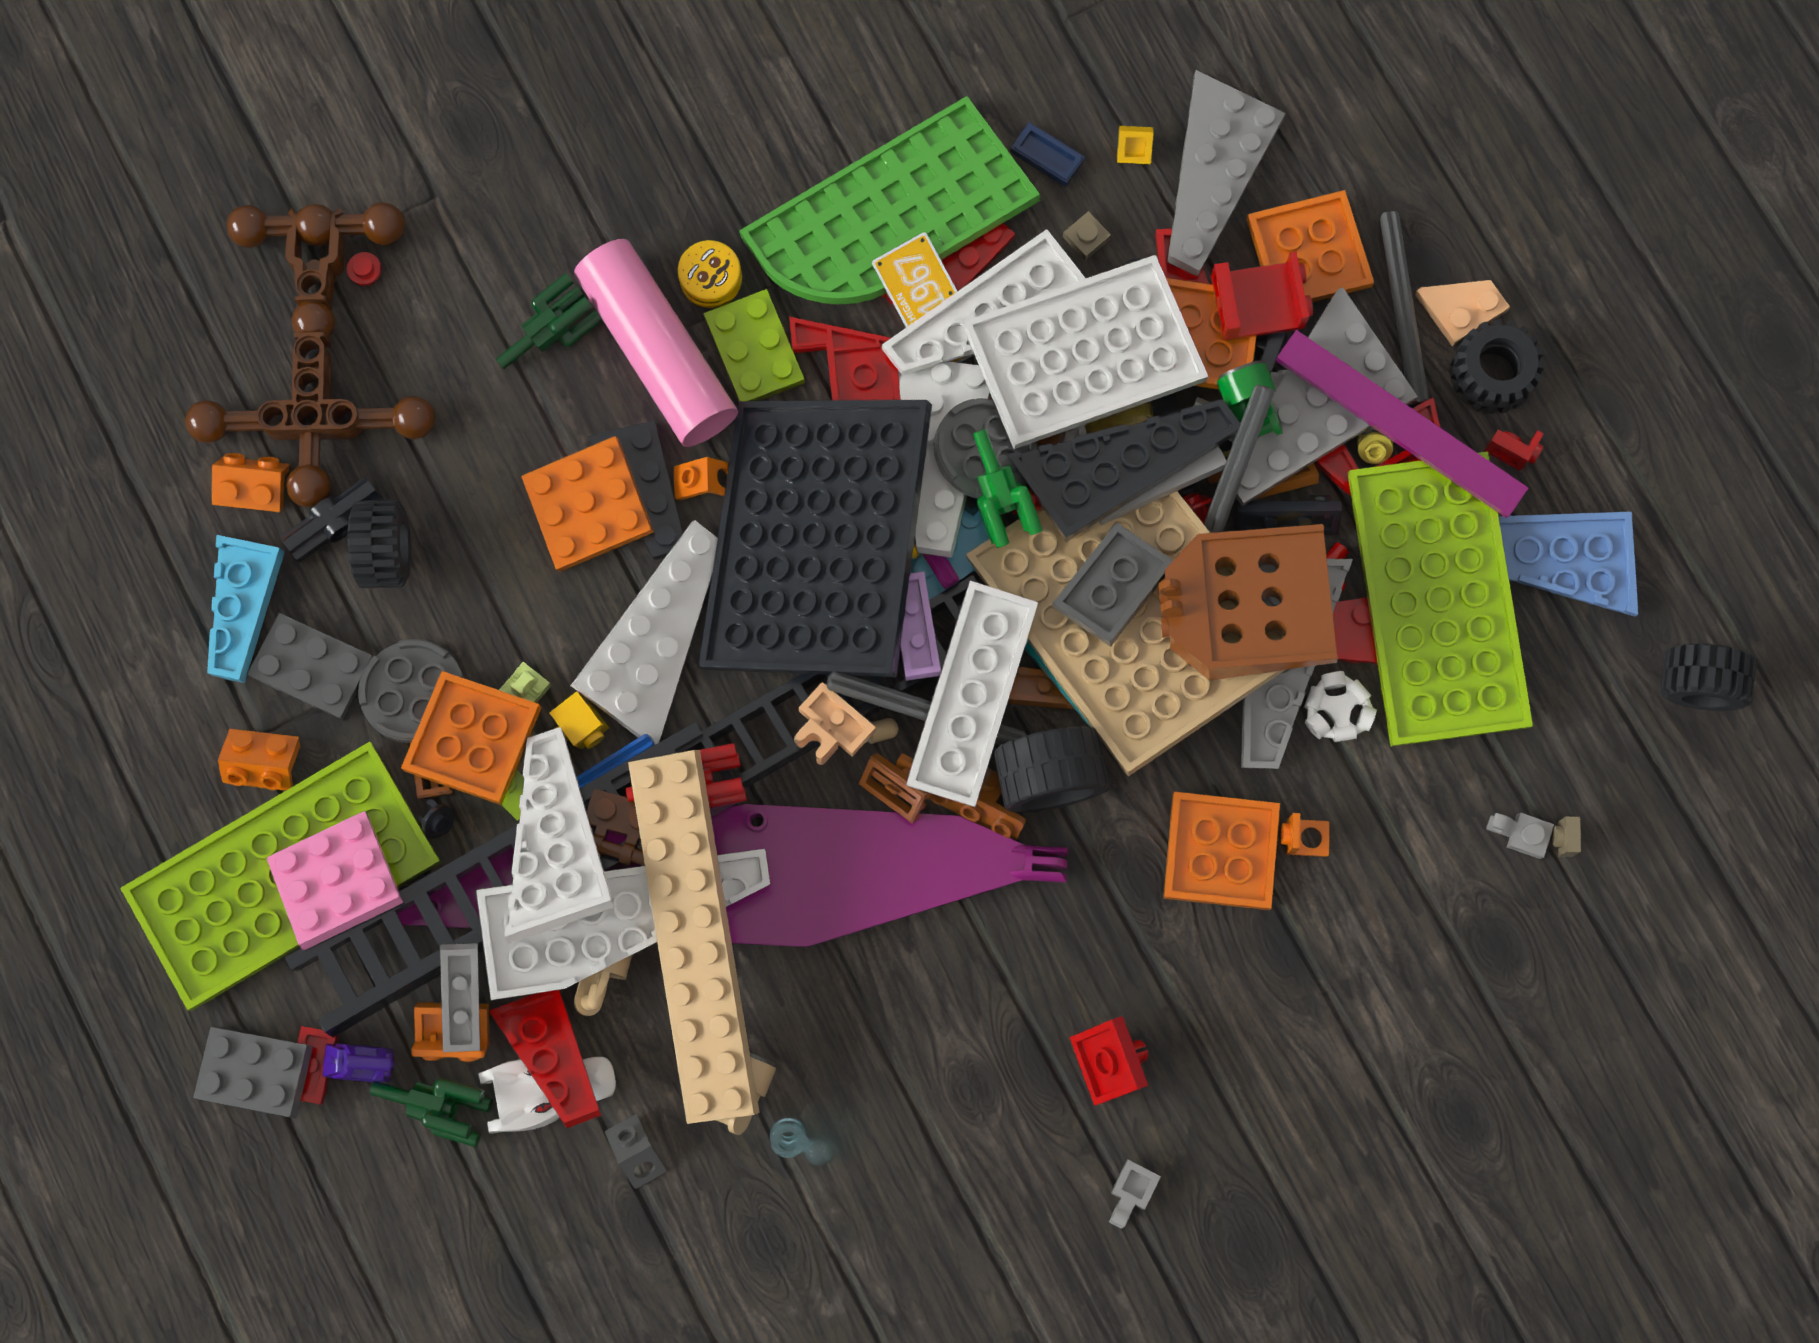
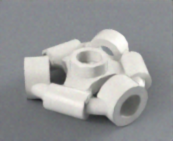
M1337 671L1322 675L1319 683L1316 686H1311L1304 706L1308 709L1305 724L1318 739L1322 737L1333 738L1334 742L1357 739V734L1370 730L1377 709H1374L1369 698L1372 695L1358 679L1353 681L1345 676L1344 671ZM1346 686V693L1343 695L1328 696L1325 690ZM1354 705H1363L1357 723L1353 725L1350 722L1351 710ZM1323 710L1334 722V727L1330 729L1325 719L1316 712Z

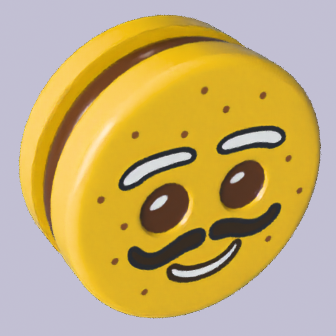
M713 240L701 241L690 246L680 258L678 264L680 286L687 299L695 305L703 308H718L732 301L738 294L742 283L740 262L735 252L726 244Z

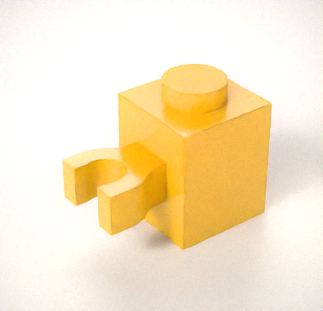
M578 691L550 712V715L559 725L556 728H562L566 742L570 740L573 746L580 749L585 747L590 749L604 739L603 733L610 728L592 703Z

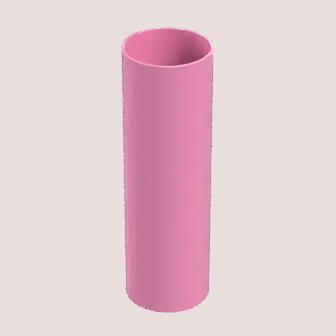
M617 239L610 241L585 256L575 268L574 275L681 444L684 447L695 446L723 431L734 421L738 410L629 240Z

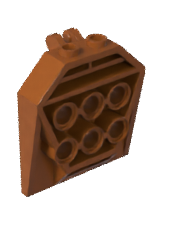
M1323 524L1197 534L1165 569V580L1158 583L1161 614L1164 615L1161 616L1162 638L1169 637L1170 649L1208 680L1337 663L1338 656ZM1264 564H1272L1277 570L1272 573H1265L1259 567ZM1222 567H1228L1234 573L1230 576H1221L1216 571ZM1267 597H1275L1281 603L1272 607L1266 605L1263 600ZM1231 600L1238 606L1231 610H1225L1219 604L1223 601ZM1277 630L1284 637L1280 640H1271L1266 636V633ZM1231 633L1238 635L1241 640L1230 644L1222 638L1226 634Z

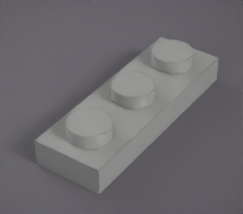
M478 943L440 945L443 1052L480 1051Z

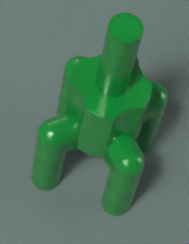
M982 429L974 432L973 436L986 470L985 473L977 476L983 496L978 498L977 505L991 544H995L996 548L1010 543L1000 514L1014 509L1017 510L1024 532L1028 531L1029 535L1042 532L1043 529L1028 488L1020 483H1016L1010 465L999 467L987 430Z

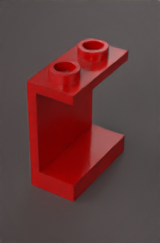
M1297 252L1289 253L1286 263L1230 271L1228 262L1214 264L1211 280L1223 341L1304 329L1309 316L1313 315L1310 295L1305 296L1303 284L1306 283L1305 265L1298 262Z

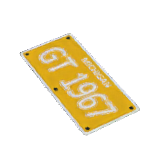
M925 232L872 261L874 269L906 327L957 292ZM974 354L951 360L950 362L960 363L968 359L969 357L973 356Z

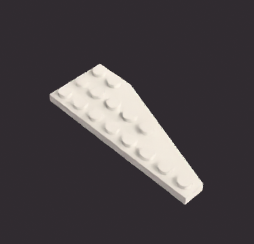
M765 849L717 856L725 906L770 885ZM645 866L604 872L614 908L509 944L504 936L505 927L509 921L510 910L508 909L509 895L512 894V885L476 890L491 1000L565 989L656 943L657 936Z

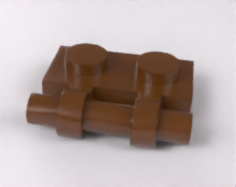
M594 789L587 808V815L591 828L596 829L593 835L599 856L603 854L618 858L619 863L630 866L632 862L645 866L643 850L637 849L641 838L635 801L628 802L627 797ZM608 833L627 837L624 845L606 841Z

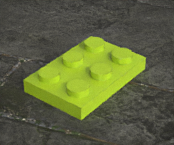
M767 289L704 313L705 320L739 401H760L805 383L803 374Z

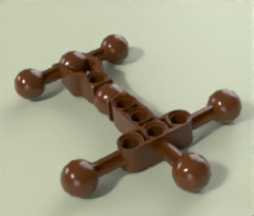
M385 202L373 204L364 214H344L340 207L332 212L326 206L314 203L304 206L298 213L291 208L288 216H267L264 211L255 206L243 205L236 207L227 219L228 236L234 243L242 247L253 248L260 246L268 236H287L285 258L295 272V286L299 293V296H295L298 306L294 309L291 318L292 328L295 332L294 338L296 340L293 347L292 400L267 401L260 406L258 411H226L217 402L209 400L199 401L187 411L185 417L186 429L193 439L207 444L221 440L227 432L265 431L269 437L275 440H300L299 466L289 474L286 486L291 500L302 507H314L320 501L328 498L331 490L330 478L325 470L320 468V440L351 439L358 436L363 429L395 428L405 438L416 440L428 435L433 430L436 421L435 410L430 402L416 396L403 398L394 408L356 409L354 404L348 400L330 399L332 359L327 347H331L329 337L335 327V318L330 302L333 298L335 276L341 274L344 270V238L342 235L365 234L369 240L383 246L396 243L403 236L405 229L404 215L400 209ZM302 241L307 245L315 247L324 246L329 243L328 256L321 258L320 261L313 259L304 263L302 260ZM313 285H321L320 290L315 294H307L309 288ZM319 349L317 357L305 359L309 351ZM314 381L319 382L318 387L314 391L304 392L307 384ZM312 414L318 415L315 423L303 425L307 416ZM352 414L350 422L344 425L338 424V420L342 415ZM283 415L280 424L269 426L270 420L274 416Z

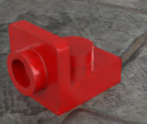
M1497 430L1484 452H1488L1491 456L1521 471L1527 462L1534 464L1544 446L1540 445L1539 441L1544 433L1537 430L1526 445L1514 433Z

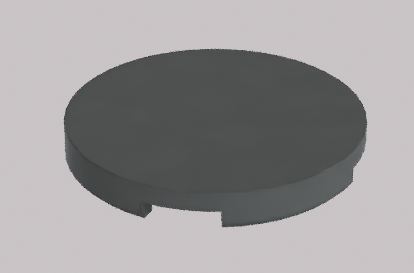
M971 399L954 406L939 424L934 437V456L944 478L955 489L967 496L977 499L983 496L977 476L985 473L986 470L973 433L986 429L999 467L1010 465L1016 483H1020L1023 486L1025 483L1009 462L1008 454L1019 451L1021 454L1036 450L1037 442L1013 449L993 399Z
M406 639L387 647L370 659L360 678L358 689L359 703L366 719L376 731L386 738L401 743L412 742L441 671L464 678L459 665L449 652L430 641Z

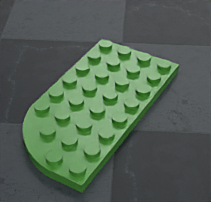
M968 96L759 218L739 230L741 238L765 273L788 292L819 303H860L887 293L872 265V261L925 232L940 260L1039 202L1040 194Z

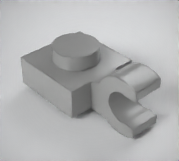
M1495 813L1494 816H1490L1486 829L1510 837L1507 848L1542 859L1545 856L1554 824L1524 813H1518L1515 821L1510 817Z
M1127 1160L1111 1194L1119 1197L1120 1200L1111 1215L1109 1223L1122 1229L1125 1227L1134 1206L1145 1210L1161 1176Z

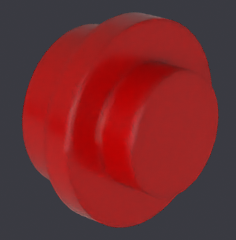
M361 252L355 254L349 260L347 274L351 281L357 285H372L381 275V264L373 254Z

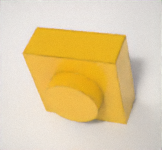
M1119 126L1117 163L1151 164L1153 127Z

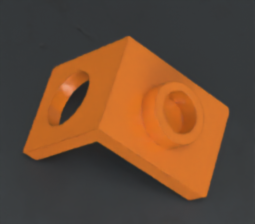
M704 457L674 466V498L683 500L705 493L724 496L725 488L719 484L717 473L719 469H722L727 475L729 463Z
M1292 813L1286 820V823H1282L1281 844L1286 845V855L1329 856V821L1300 820V813ZM1313 828L1320 833L1321 843L1318 847L1308 848L1302 843L1301 834L1305 829Z

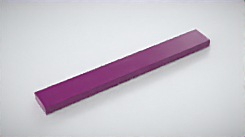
M1298 330L1294 332L1275 359L1276 362L1505 518L1510 516L1528 490L1527 486Z

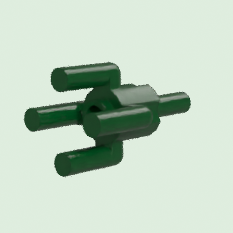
M566 272L532 299L531 306L536 311V314L521 325L527 334L496 358V361L504 370L534 345L543 352L559 339L564 346L570 347L603 321L595 309L570 330L567 329L593 308L577 286L552 306L548 305L574 284Z
M443 1078L436 1080L434 1086L417 1082L410 1091L374 1081L370 1088V1095L406 1105V1117L421 1121L424 1127L430 1128L433 1135L473 1147L478 1146L481 1134L472 1131V1125L453 1120L457 1111V1105H463L487 1113L491 1111L493 1099L484 1097V1090Z

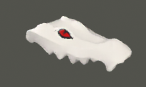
M605 1057L583 1059L596 1100L611 1097L616 1087L614 1068L611 1062ZM521 1059L508 1061L479 1073L480 1084H490L493 1082L499 1119L487 1122L490 1134L533 1130L558 1120L559 1116Z

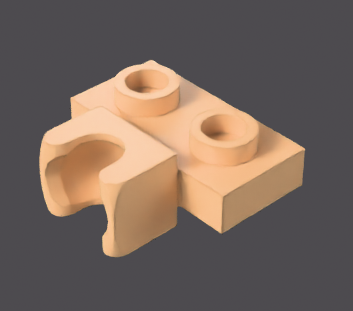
M822 682L799 707V712L809 721L799 730L794 741L799 748L805 747L811 741L819 742L821 746L816 751V760L819 765H823L835 753L838 746L853 757L876 732V727L835 692L828 690L827 685Z

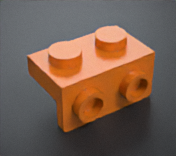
M240 453L225 454L224 457H221L212 465V505L281 512L284 509V476L289 472L290 464L279 463V459L275 457H260L258 460L245 459V455Z
M229 729L218 758L222 782L235 786H252L269 790L286 791L293 786L291 771L300 749L299 737Z
M416 1003L414 1007L415 1042L412 1046V1056L422 1057L428 1061L439 1060L443 1057H454L465 1062L475 1061L485 1056L490 1044L489 1004H479L480 1051L443 1052L442 1003Z

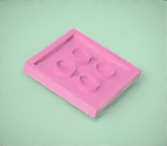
M365 811L267 857L297 942L303 950L313 947L403 903L371 820Z

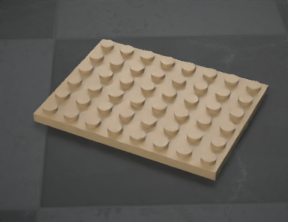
M1178 491L1103 525L1097 522L1065 542L1041 508L1036 512L1043 529L1042 532L1029 535L1028 531L1024 532L1021 521L1018 519L1005 528L1009 544L996 548V545L991 544L990 539L966 554L968 562L986 586L1038 602L1027 641L1089 725L1095 728L1099 738L1127 776H1130L1285 671L1208 680L1170 649L1169 637L1162 638L1161 616L1164 615L1161 614L1158 587L1111 647L1053 608L1055 599L1116 522L1172 560L1181 553L1197 534L1210 533ZM1222 567L1216 571L1221 576H1230L1234 573L1228 567ZM1226 600L1219 604L1225 610H1231L1238 606L1231 600ZM1277 630L1266 633V636L1271 640H1280L1284 637ZM1231 633L1226 634L1222 638L1230 644L1241 640L1238 635Z

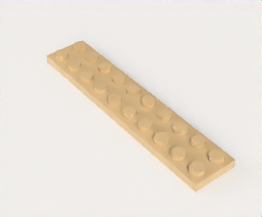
M700 750L628 762L687 1124L758 1114L759 1107Z

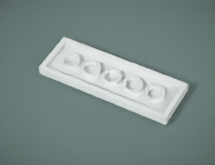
M973 581L969 582L906 786L975 807L1038 602Z

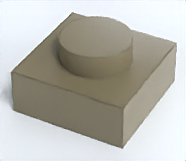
M1088 211L1063 232V238L1086 261L1110 240L1111 234Z
M1566 816L1557 822V826H1554L1552 841L1553 846L1558 847V857H1573L1581 853L1580 817Z

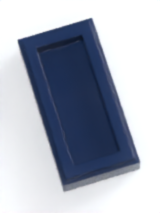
M1030 122L1026 125L1010 150V153L1065 187L1070 183L1085 160V156Z

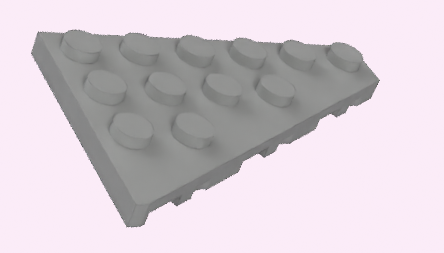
M1344 288L1338 289L1308 338L1406 405L1415 401L1418 396ZM1288 370L1272 398L1282 425L1283 434L1276 436L1273 431L1257 438L1236 495L1237 500L1241 506L1247 504L1372 426Z

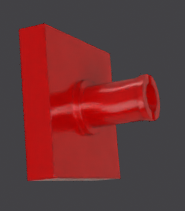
M1123 1016L1069 1037L1094 1106L1148 1086L1140 1064L1147 1060L1148 1050L1136 1053L1135 1050L1146 1047V1045L1141 1040H1131Z

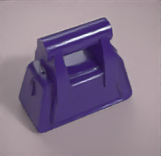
M339 1043L326 1044L322 1076L342 1080L390 1082L392 1070L395 1067V1061H393L394 1050L376 1046Z

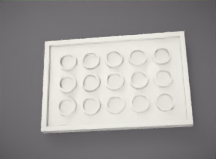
M1156 255L963 322V328L1013 449L1206 382L1208 379V374Z

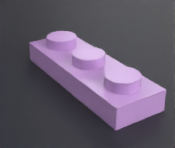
M924 572L911 573L909 577L900 646L906 681L940 676L941 674Z

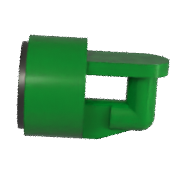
M1261 360L1229 370L1220 375L1219 380H1217L1224 402L1240 424L1254 386L1264 385L1276 392L1266 362ZM1271 401L1267 411L1268 417L1265 418L1258 437L1273 431L1276 436L1283 434L1282 425L1273 401Z

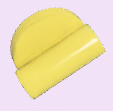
M1381 432L1361 433L1357 439L1358 453L1365 462L1380 464L1388 460L1392 455L1394 441Z

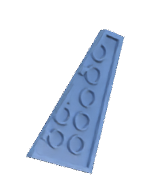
M1632 512L1509 516L1508 518L1499 516L1509 581L1634 617L1638 615Z

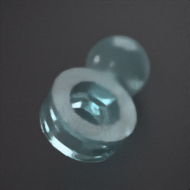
M781 1119L771 1128V1147L776 1154L782 1157H794L804 1152L806 1159L811 1164L822 1166L827 1164L833 1156L831 1142L820 1136L808 1139L804 1125L796 1119ZM784 1132L794 1133V1135L790 1137H785L782 1134Z

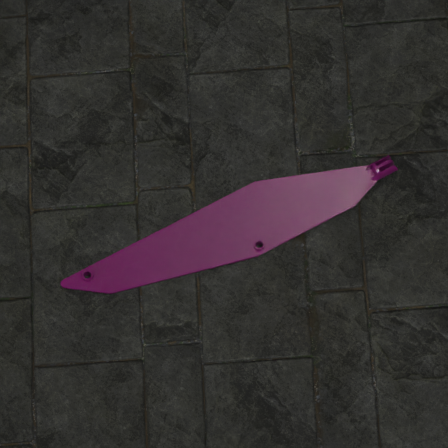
M743 804L730 807L711 818L717 856L765 849L770 885L726 906L731 942L735 944L809 947L1023 880L1067 883L1066 874L1044 871L1066 870L1067 860L1056 857L1067 856L1068 848L1024 845L960 816L921 814L918 821L911 823L897 812ZM756 817L764 819L763 824L759 827L751 825L752 820ZM609 832L606 841L620 844L627 837ZM514 848L490 861L504 886L513 885L512 865ZM633 863L631 864V866H628L625 869L641 867L643 865ZM482 866L458 879L478 915L479 908L476 890L494 888ZM448 885L429 896L432 903L437 904V912L446 927L471 929ZM416 904L397 914L403 925L428 926Z

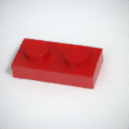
M301 1026L298 1043L313 1046L301 1101L320 1105L324 1104L329 1082L328 1077L322 1076L326 1044H337L339 1034L332 1038L323 1030Z

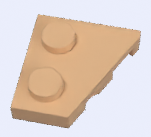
M1491 280L1421 287L1415 293L1419 302L1452 347L1465 339L1466 335L1473 328L1476 330L1479 324L1483 322L1489 324L1506 313L1510 308Z

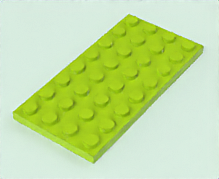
M1488 452L1478 453L1489 461ZM1423 461L1349 470V486L1390 746L1533 727L1498 512Z
M371 742L359 747L120 888L188 1011L192 1012L300 947L267 857L365 811L371 820L398 889L441 864L435 850L416 821L413 812Z

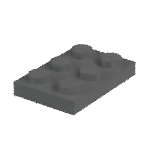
M1116 522L1055 599L1053 608L1111 647L1156 590L1158 583L1163 581L1165 569L1173 560Z
M279 613L247 675L252 679L344 720L358 692L362 672L373 656Z
M210 1027L193 1098L297 1118L313 1046Z

